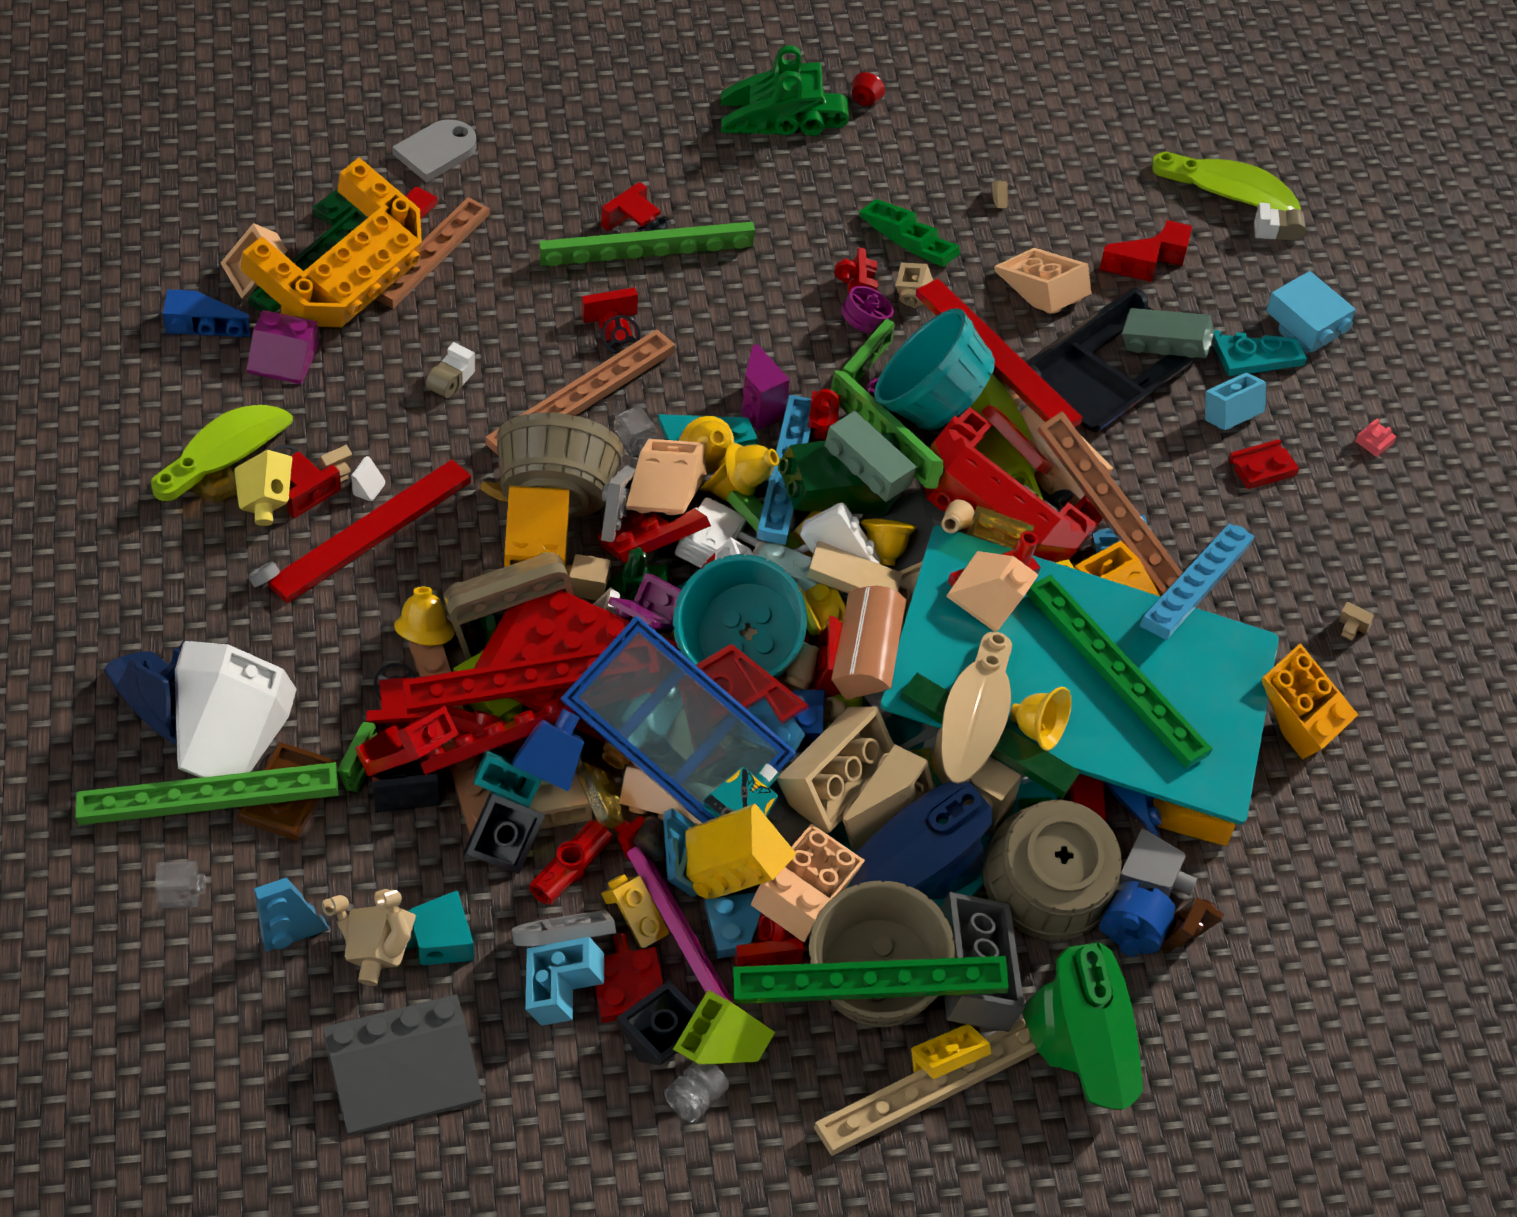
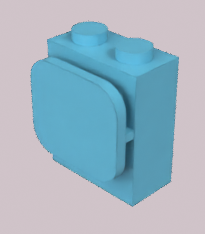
M1311 271L1273 291L1266 312L1280 323L1279 332L1284 337L1297 338L1304 352H1314L1336 339L1340 333L1345 334L1353 325L1352 319L1356 311L1352 305Z

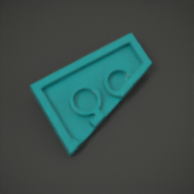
M658 414L657 423L665 440L679 441V437L685 427L693 420L704 416ZM715 416L729 425L734 436V443L742 446L757 445V436L748 418Z

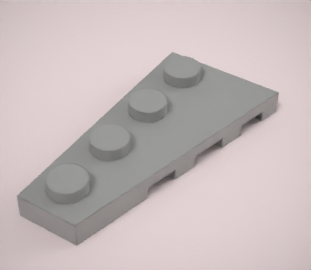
M634 457L627 465H624L621 471L617 472L614 478H611L609 484L604 486L602 501L606 502L602 541H614L615 530L619 531L622 526V516L626 517L629 510H626V503L639 458Z

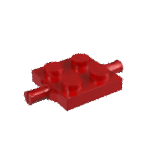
M621 933L622 945H620L618 934L613 937L616 953L604 956V984L595 985L602 1023L617 1021L619 1015L663 985L656 947L633 951L629 950L626 934Z

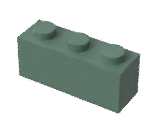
M1130 308L1122 335L1127 351L1186 356L1189 358H1206L1214 335L1211 315Z
M853 411L829 427L824 446L885 502L911 486L917 466L856 411Z

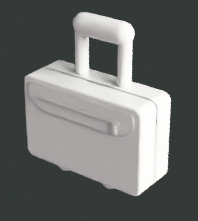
M705 498L699 508L696 507L695 509L707 516L711 526L679 539L675 555L701 568L730 537L736 541L740 539L755 546L752 552L753 555H757L766 543L742 532L746 520L738 512L710 498Z
M838 503L807 519L800 533L806 544L794 549L802 554L809 550L814 553L817 542L821 541L880 564L881 560L875 550V543L867 538L859 526V519L851 514L844 503Z

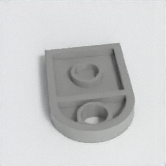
M441 120L394 145L392 153L427 183L470 158L476 150V134L471 126L462 121ZM457 134H463V135H465V136H464V137H456L455 135H457Z
M606 909L529 922L512 929L513 944L517 946L547 945L616 933L615 921Z

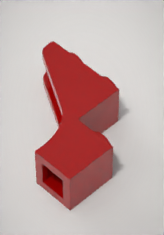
M1166 220L1163 230L1152 238L1107 244L1104 247L1099 270L1151 282L1157 260L1183 266L1192 226Z

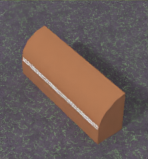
M875 585L849 591L832 675V681L846 700L891 689L906 599L899 592L889 587Z

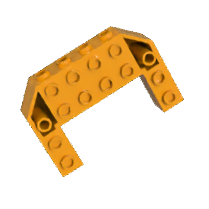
M360 157L340 172L337 191L368 218L311 266L302 271L263 236L242 252L241 271L281 305L280 314L317 321L318 327H343L417 264L421 255L419 252L422 243L420 208Z

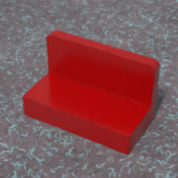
M755 933L753 943L736 945V952L733 958L735 967L801 964L804 947L802 941L798 938L785 939L782 942H760L758 933Z

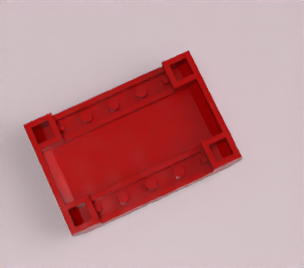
M559 590L507 608L474 668L608 647L631 621L570 593ZM638 635L631 643L645 640ZM662 636L679 652L681 651V649L678 648L677 643L675 641H672ZM655 649L658 666L665 680L676 666ZM604 682L594 683L590 688L594 691L605 687ZM658 686L594 711L611 725L620 703L631 702L646 692L652 694ZM570 687L508 698L539 712L545 709V704L560 699ZM581 718L579 719L575 729L606 743V740Z

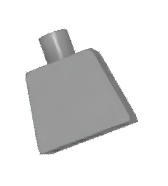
M1142 828L1120 873L1119 885L1124 882L1136 881L1140 882L1139 888L1152 892L1155 887L1168 897L1172 889L1191 896L1198 878L1181 872L1186 857L1184 852Z

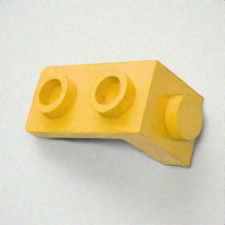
M623 874L608 882L610 888L601 892L606 904L617 903L640 948H646L669 934L641 876L627 878Z

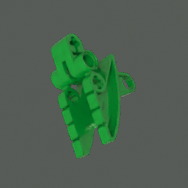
M792 45L783 46L778 50L771 70L739 81L721 92V105L738 106L741 104V106H744L722 118L721 133H739L741 131V133L757 134L759 132V134L774 135L777 133V135H790L798 127H801V131L804 134L816 136L823 131V128H842L849 121L848 99L846 96L838 93H824L822 64L820 62L801 63V52L799 48ZM786 53H793L796 55V58L785 60L782 56Z

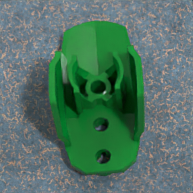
M1100 942L1067 947L1056 959V979L1044 985L1024 1004L1025 1008L1022 1014L1037 1051L1049 1066L1078 1073L1087 1102L1110 1110H1124L1131 1106L1143 1092L1137 1030L1124 977L1112 951ZM1086 955L1089 957L1090 963L1087 961ZM1094 989L1097 990V992H1098V997L1096 996V994H1095V992H1094Z

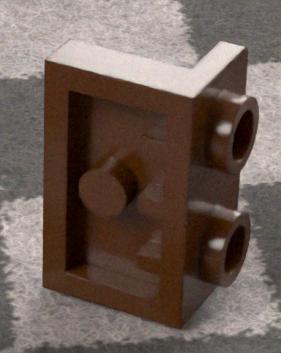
M1197 897L1173 914L1174 922L1160 949L1169 953L1176 947L1182 948L1188 939H1195L1222 921L1224 913L1217 910L1212 902Z

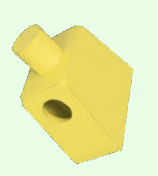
M266 450L234 468L239 508L243 511L255 513L256 525L268 526L273 524V511L287 504L289 500L292 456Z

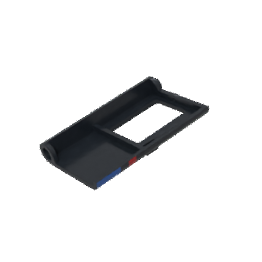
M1132 287L1026 361L1044 381L1082 416L1081 425L1092 432H1098L1200 358L1166 355L1135 379L1130 380L1094 355L1096 351L1122 334L1130 308L1153 310L1148 306L1147 295L1136 287Z

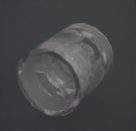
M693 1061L684 1070V1076H679L665 1089L664 1095L667 1102L683 1119L695 1123L705 1114L710 1103L716 1102L729 1089L727 1078L715 1064H697Z

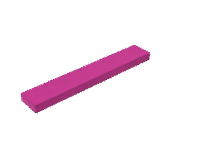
M635 846L627 852V855L637 873L641 876L650 896L705 993L710 990L735 1004L651 856Z

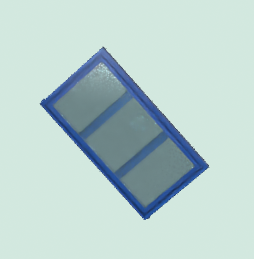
M639 616L631 619V622L560 698L561 702L576 715L580 716L584 722L701 823L716 818L702 807L703 800L741 767L746 768L755 775L764 763H768L779 773L790 760L795 758L797 753Z

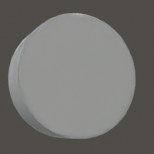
M269 562L251 572L248 578L252 585L257 587L277 576L280 570L275 562Z

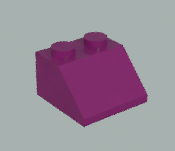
M263 310L253 330L247 373L302 385L319 346L317 321Z
M758 344L752 346L745 373L741 413L744 418L749 419L750 423L758 431L784 419L790 379Z

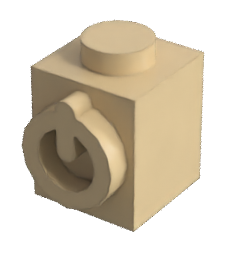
M900 264L896 288L900 296L899 300L903 304L912 308L923 304L916 297V289L933 281L927 264Z

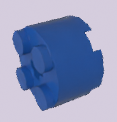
M1136 881L1124 882L1118 886L1099 924L1100 931L1120 946L1122 953L1131 957H1136L1138 953L1151 954L1160 950L1174 922L1173 913L1176 909L1170 898L1159 889L1154 887L1153 891L1150 892L1144 888H1139L1140 882Z

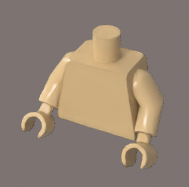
M383 889L375 892L374 899L377 906L350 909L349 915L346 913L349 908V901L345 896L337 895L322 901L324 913L328 916L337 915L339 919L336 923L345 938L346 960L361 966L358 977L359 983L376 986L378 985L381 969L398 967L401 964L407 943L411 938V930L416 914L398 907L402 896L396 890Z

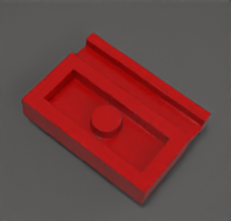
M1280 439L1231 452L1228 459L1230 463L1234 464V470L1247 489L1297 476L1299 471L1298 465L1287 449L1282 448Z

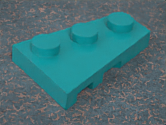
M1214 330L1212 344L1228 377L1241 375L1246 372L1250 374L1305 365L1307 357L1297 338L1264 335L1260 339L1246 337V333L1236 332L1235 336L1222 335L1220 330Z

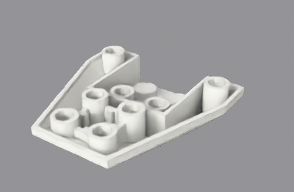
M183 642L175 668L178 769L199 778L251 772L289 718L296 688L285 670L228 644Z

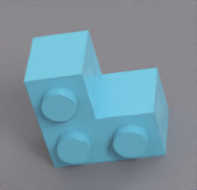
M590 937L527 948L525 1010L541 1026L573 1020V989L604 984V953Z

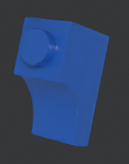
M793 690V693L807 703L809 707L794 717V720L805 734L801 743H804L805 750L824 732V690Z

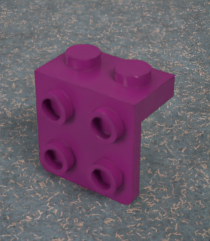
M645 573L634 601L610 597L608 603L616 607L615 613L622 617L632 619V617L639 616L655 631L657 629L663 633L671 634L674 631L673 629H675L673 627V614L681 589L653 574Z

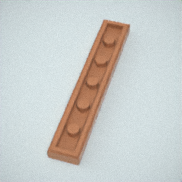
M467 197L422 241L419 252L421 256L417 264L375 300L394 309L490 215V208Z

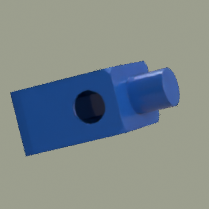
M562 709L555 724L541 719L512 760L513 766L568 792L584 744L583 738L573 734L580 716Z

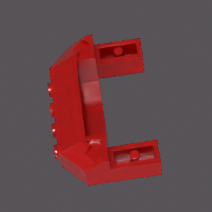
M971 407L959 418L954 416L929 448L943 460V474L939 478L937 489H927L923 486L927 499L943 512H946L948 505L952 501L964 500L970 503L974 509L975 518L973 523L964 529H967L979 539L1016 549L1021 534L1025 531H1031L1039 539L1033 556L1054 563L1067 559L1071 560L1103 520L1086 495L1083 496L1075 507L1068 502L1060 512H1057L976 450L993 425Z

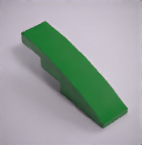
M875 199L859 211L860 217L876 230L922 259L944 267L960 255L959 245L940 239L938 229L917 222L916 213L879 199Z

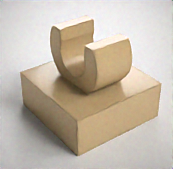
M344 445L322 455L317 468L322 471L333 464L340 471L341 482L349 479L348 474L351 473L348 466L352 453L348 446Z
M1347 602L1339 622L1345 624L1341 636L1352 641L1357 631L1367 634L1372 625L1374 614Z

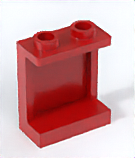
M442 706L401 729L399 724L390 726L356 746L355 751L367 776H371L419 759L459 733L446 706Z

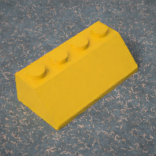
M756 804L689 827L686 831V877L694 883V891L704 899H715L774 880L796 855V852Z

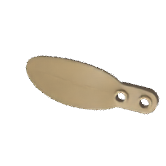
M989 632L983 636L975 662L970 664L958 676L946 702L942 721L941 757L944 772L953 783L959 784L968 781L983 767L996 747L1008 719L1011 689L1006 674V667L1012 650V642L1007 636L999 632Z

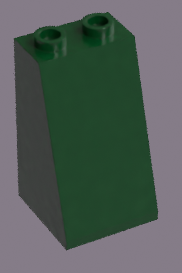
M894 433L881 434L901 452ZM825 441L790 445L778 463L779 472L783 477L787 495L790 497L794 510L823 512L838 503H844L851 514L885 516L902 493L900 492L885 502L878 494L872 492L869 486L857 475H854L841 460L829 452L824 446Z

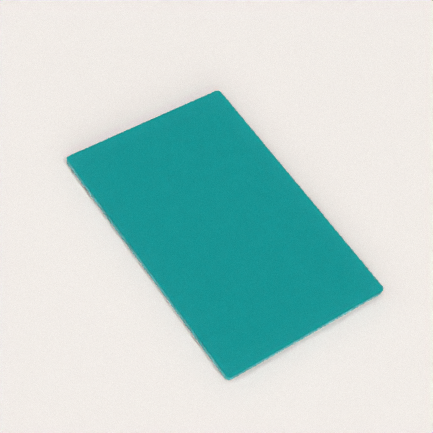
M939 525L933 527L899 639L891 689L884 690L880 703L881 709L942 729V724L902 701L899 697L917 672L950 692L958 676L970 664L975 662L983 636L994 631L946 597L952 588L948 582L949 575L952 572L966 568L977 551L1003 554L1014 549L958 531L948 533ZM1032 556L1041 567L1033 583L1052 575L1213 749L1208 757L1186 769L1026 594L997 631L1007 636L1012 642V650L1006 667V674L1011 689L1010 711L1013 704H1020L1024 698L1032 694L1050 693L1058 687H1066L1070 691L1072 701L1069 720L1057 745L1047 752L1079 770L1080 774L1243 825L1248 817L1269 698L1261 678L1274 667L1279 641L1278 635L1195 608L1174 633L1165 640L1140 627L1143 616L1161 596ZM1009 711L1005 726L1039 746L1037 741L1027 737L1019 729L1017 723L1011 721Z

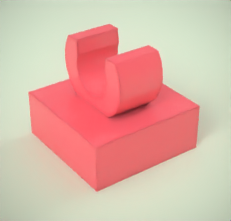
M1378 418L1358 433L1355 440L1356 443L1376 457L1392 446L1397 437L1391 433L1392 430L1389 426L1385 428L1380 425Z

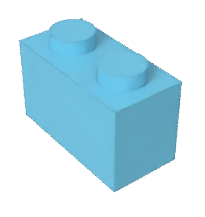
M1246 372L1207 390L1205 421L1217 426L1219 429L1227 430L1265 412L1266 382Z

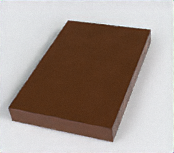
M279 741L263 770L336 762L338 768L337 760ZM321 798L243 806L237 815L238 822L298 841Z

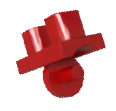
M858 247L857 256L854 260L850 261L844 258L835 265L834 274L843 283H848V294L856 286H866L877 291L878 281L872 279L877 271V261L866 258V249Z
M822 389L812 392L808 427L813 428V438L826 440L829 427L838 422L841 395L836 394L832 390Z

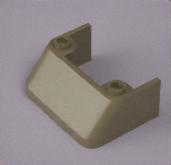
M544 552L536 557L463 582L454 583L445 591L444 600L466 661L471 658L460 626L461 624L562 589L574 595L568 573L558 554Z

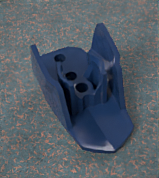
M183 642L179 649H174L172 660L169 664L152 651L128 654L109 662L104 669V673L117 691L150 727L177 746L175 668Z
M950 781L925 793L890 819L855 853L865 861L850 881L851 886L856 884L858 886L860 883L868 881H893L919 890L928 896L929 900L944 899L949 892H957L980 876L984 850L981 837L992 825L991 806L968 781L959 784ZM968 799L974 800L971 805L962 806L964 801ZM940 819H948L946 824L941 825L937 823Z

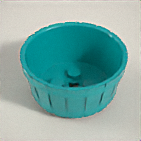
M958 308L950 309L926 322L896 351L877 381L874 397L887 410L897 413L920 429L932 431L948 424L954 416H960L976 401L989 381L990 375H992L995 359L992 351L985 345L974 328L972 321L966 316L964 311Z
M735 554L709 562L702 569L695 572L686 582L687 585L682 588L678 596L677 606L673 614L675 640L678 648L681 649L680 652L696 665L732 644L775 679L786 671L798 655L807 629V613L803 595L799 591L795 580L789 573H786V570L760 556ZM746 624H751L752 629H757V634L752 635L751 641H746L745 636H740V631L745 630Z

